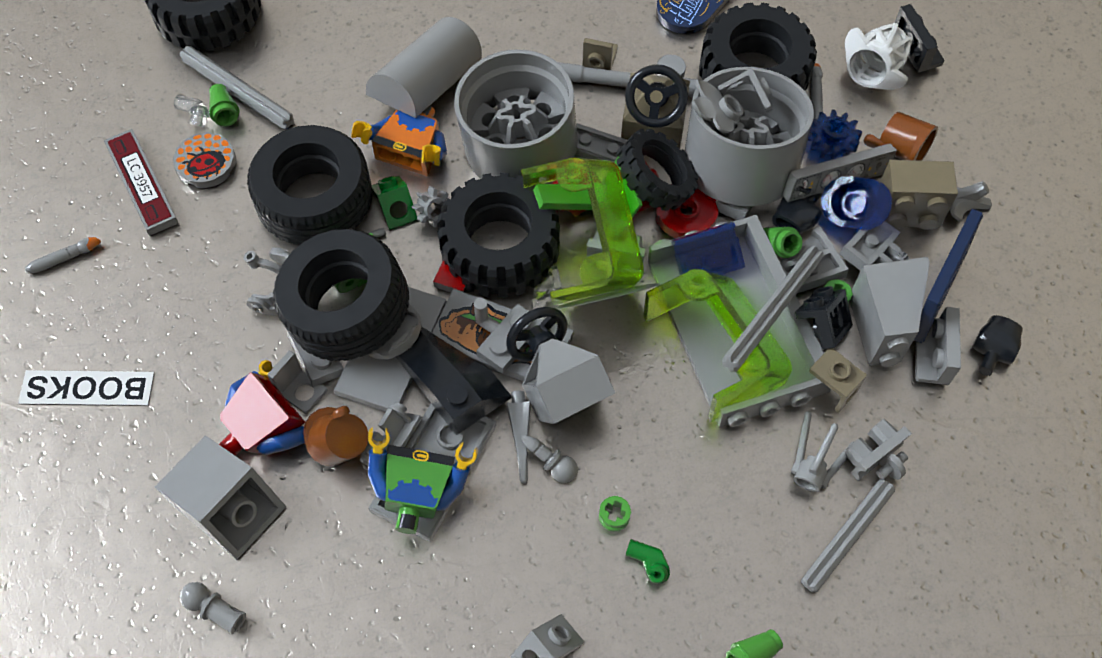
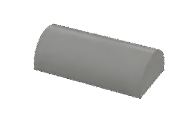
M444 17L367 81L366 95L416 118L460 79L470 67L481 60L482 49L477 35L465 22L457 18Z

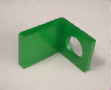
M400 176L385 177L372 185V192L379 200L389 229L417 220L418 216L415 209L412 208L413 202L407 184ZM402 201L407 205V212L403 217L395 218L391 216L390 207L394 202Z

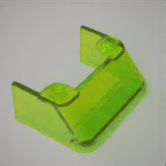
M568 158L521 169L524 188L558 180L560 186L570 192L588 189L602 246V253L590 255L582 262L580 267L582 285L550 292L552 305L629 288L640 282L644 273V266L621 172L615 163L609 160Z
M694 269L647 291L643 318L648 322L690 300L696 302L706 300L735 343L755 318L757 312L732 278L705 270ZM769 330L739 370L736 371L741 381L713 395L708 414L711 422L718 419L720 408L767 394L788 381L792 372L791 361Z

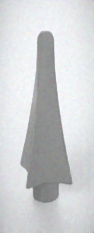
M517 390L511 392L512 403H507V411L516 446L521 483H526L528 481L527 447L522 441V436L528 435L531 401L525 402L524 391Z

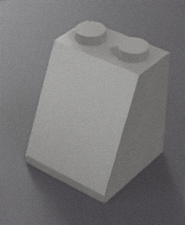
M928 257L863 265L852 289L850 304L869 366L881 364L882 367H890L902 361L918 334L930 264Z
M206 435L155 486L178 511L236 560L286 508L285 504L251 466Z

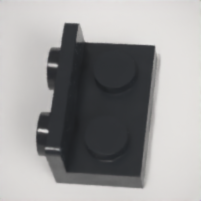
M911 4L901 6L895 23L912 39L908 58L916 71L919 73L942 66L945 60L937 49L936 39L930 35L925 27L922 17L917 14Z
M831 286L821 287L814 290V293L803 301L804 303L796 310L795 316L796 319L815 317L813 331L815 337L820 339L821 348H835L853 326L845 289L834 290Z

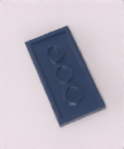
M971 209L922 309L919 332L914 339L919 343L925 341L968 253L983 218L982 212Z

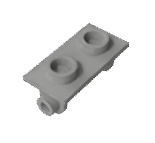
M395 402L393 406L390 405L387 408L378 426L384 432L385 428L389 430V445L405 447L422 417L405 413L407 410L406 406L399 402ZM374 431L372 438L375 441H382L386 435L382 436L379 432ZM369 441L360 458V461L365 464V470H368L369 450L373 448Z

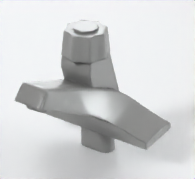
M981 181L971 186L957 187L958 195L950 211L951 215L960 222L964 214L971 209L990 210L992 207L991 199L984 197L989 193L987 184Z

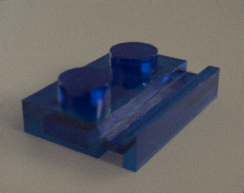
M728 222L671 240L676 253L674 255L682 285L688 286L745 268L739 239L734 229L735 223Z

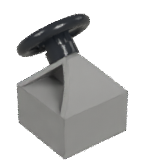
M553 307L536 308L521 316L508 332L506 348L514 359L523 362L532 361L522 386L529 401H531L530 403L538 420L555 424L615 394V390L597 354L562 342L567 332V320L560 310ZM546 317L540 325L522 330L530 322ZM557 322V330L554 335L550 328ZM516 341H527L532 351H520L516 346Z

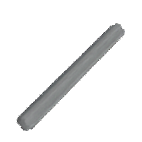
M816 246L808 248L722 359L724 367H727L731 372L739 370L824 258L823 251L818 250Z

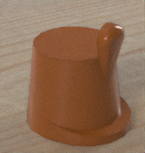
M896 112L886 125L880 139L874 135L867 134L863 142L871 148L891 144L897 150L894 155L897 159L922 161L935 140L938 126L904 113Z
M349 407L321 408L310 414L306 420L303 430L305 445L313 460L319 464L330 467L341 465L357 457L365 450L368 444L367 426L362 419L356 415L349 414Z

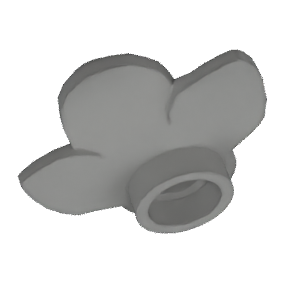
M697 79L695 83L700 92V97L692 101L693 109L701 118L713 121L718 131L731 133L734 130V125L740 121V116L743 114L741 104L735 97L729 94L723 97L716 87Z

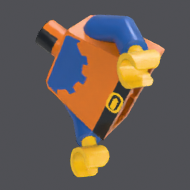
M431 105L416 118L396 110L392 116H388L374 125L364 121L353 123L351 137H360L363 144H368L371 141L376 160L428 176L432 162L435 166H440V160L447 155L445 137L439 131L438 121L433 118L435 110Z

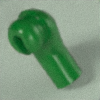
M631 539L625 556L642 561L651 582L661 584L667 581L670 576V567L662 550Z

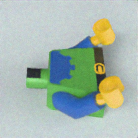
M372 427L368 432V441L373 447L369 450L368 477L376 497L385 501V510L398 513L396 531L405 534H416L419 517L434 518L436 511L446 510L462 493L470 472L468 465H471L476 460L478 449L475 447L471 458H465L461 455L464 442L459 444L455 457L389 445V430L385 428L386 436L384 440L375 441L372 438Z

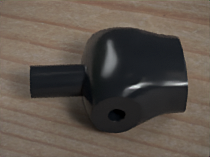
M822 192L790 202L783 197L776 213L772 217L773 225L775 227H793L800 235L813 228L822 215V210L815 205L822 197Z
M993 315L980 329L972 347L985 355L979 367L981 374L986 376L992 375L997 361L1013 364L1021 347L1023 328L1020 324L1009 318Z

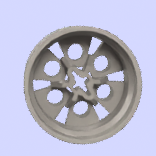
M506 50L481 59L463 75L455 92L454 107L467 161L480 179H482L483 174L491 173L492 176H500V173H510V177L516 178L517 175L527 178L529 184H532V182L550 184L569 168L577 152L578 134L573 85L567 72L560 64L550 57L535 51ZM517 137H526L522 140H516Z
M756 67L724 69L711 74L703 81L710 83L720 92L719 85L752 68L758 80L763 77L765 78L772 92L767 98L773 110L768 113L766 112L750 80L722 95L724 97L729 94L735 97L743 108L740 121L734 125V130L731 133L718 131L713 121L701 118L691 106L684 150L688 155L687 159L694 166V172L698 175V180L696 181L698 183L697 188L713 199L738 206H759L772 203L783 197L782 194L790 171L801 168L814 118L812 102L807 93L797 83L777 72ZM698 88L694 92L692 101L700 97Z

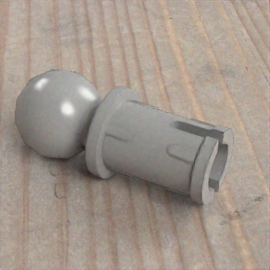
M190 582L180 592L181 604L187 610L197 611L201 609V619H210L231 634L236 633L245 621V612L222 600L221 595L217 592L209 597L208 588L203 583Z

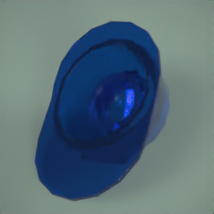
M841 176L832 180L825 187L821 195V209L824 216L834 224L870 230L880 226L888 218L892 209V197L889 189L882 182L874 179Z

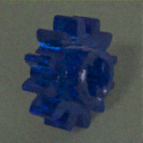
M832 109L829 117L825 113L819 112L818 119H813L808 141H812L810 150L820 149L819 158L822 159L826 154L831 155V160L836 159L838 154H841L843 157L850 155V152H856L862 135V131L856 129L858 121L852 120L848 122V113L846 112L840 117L837 116L835 109Z

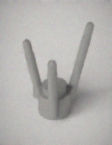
M807 411L802 424L796 461L791 469V473L795 474L794 482L800 487L812 492H819L820 488H827L830 479L848 457L845 454V449L831 467L826 470L827 463L824 461V458L838 430V424L834 423L826 435L817 456L810 455L807 457V460H804L812 416L811 412Z

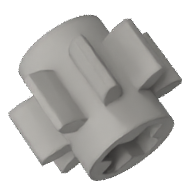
M429 186L428 192L423 194L420 192L416 193L419 198L417 199V204L412 205V208L420 212L417 217L420 222L425 223L428 220L430 225L437 227L438 215L442 213L441 207L449 194L443 190L437 194L436 188ZM432 203L435 206L434 210L430 207Z

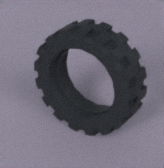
M640 129L617 152V156H619L617 166L621 168L619 171L620 175L628 182L626 185L631 191L634 190L638 194L637 197L643 202L646 200L651 207H661L663 211H668L670 208L672 211L676 210L695 193L694 191L698 187V183H696L698 175L693 170L692 162L687 159V153L683 149L680 150L677 147L678 144L673 139L669 140L665 134L661 132L655 133L653 129H647L646 131ZM643 155L652 158L664 168L670 177L672 185L658 178L650 170Z

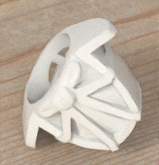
M897 23L881 26L865 35L859 28L851 29L845 39L847 70L851 78L856 83L869 88L896 90L903 87L907 83L908 77L900 72V70L907 61L912 41L911 37H908L898 27ZM861 55H862L863 59L865 60L866 64L863 63L862 58H861ZM869 66H870L871 68H873V69L879 71V72H875V71L870 70V69H869Z

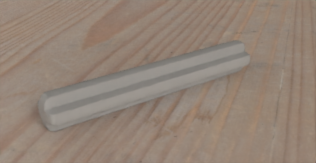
M880 479L804 575L801 580L803 586L813 593L818 592L893 495L895 487L884 479Z

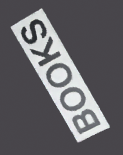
M26 370L18 404L148 405L154 372Z

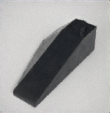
M422 326L419 337L411 348L396 356L455 435H458L511 399V394L491 370Z

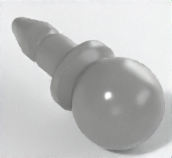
M528 435L522 436V441L528 450L534 452L539 459L546 462L543 468L551 470V475L556 481L569 483L575 479L578 473V466L573 458L562 456L559 449L552 453V450L541 444L538 439Z

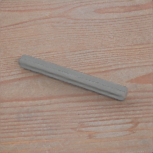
M186 46L184 50H181L180 56L183 62L214 83L223 84L229 93L281 128L288 129L294 123L292 113L192 46Z

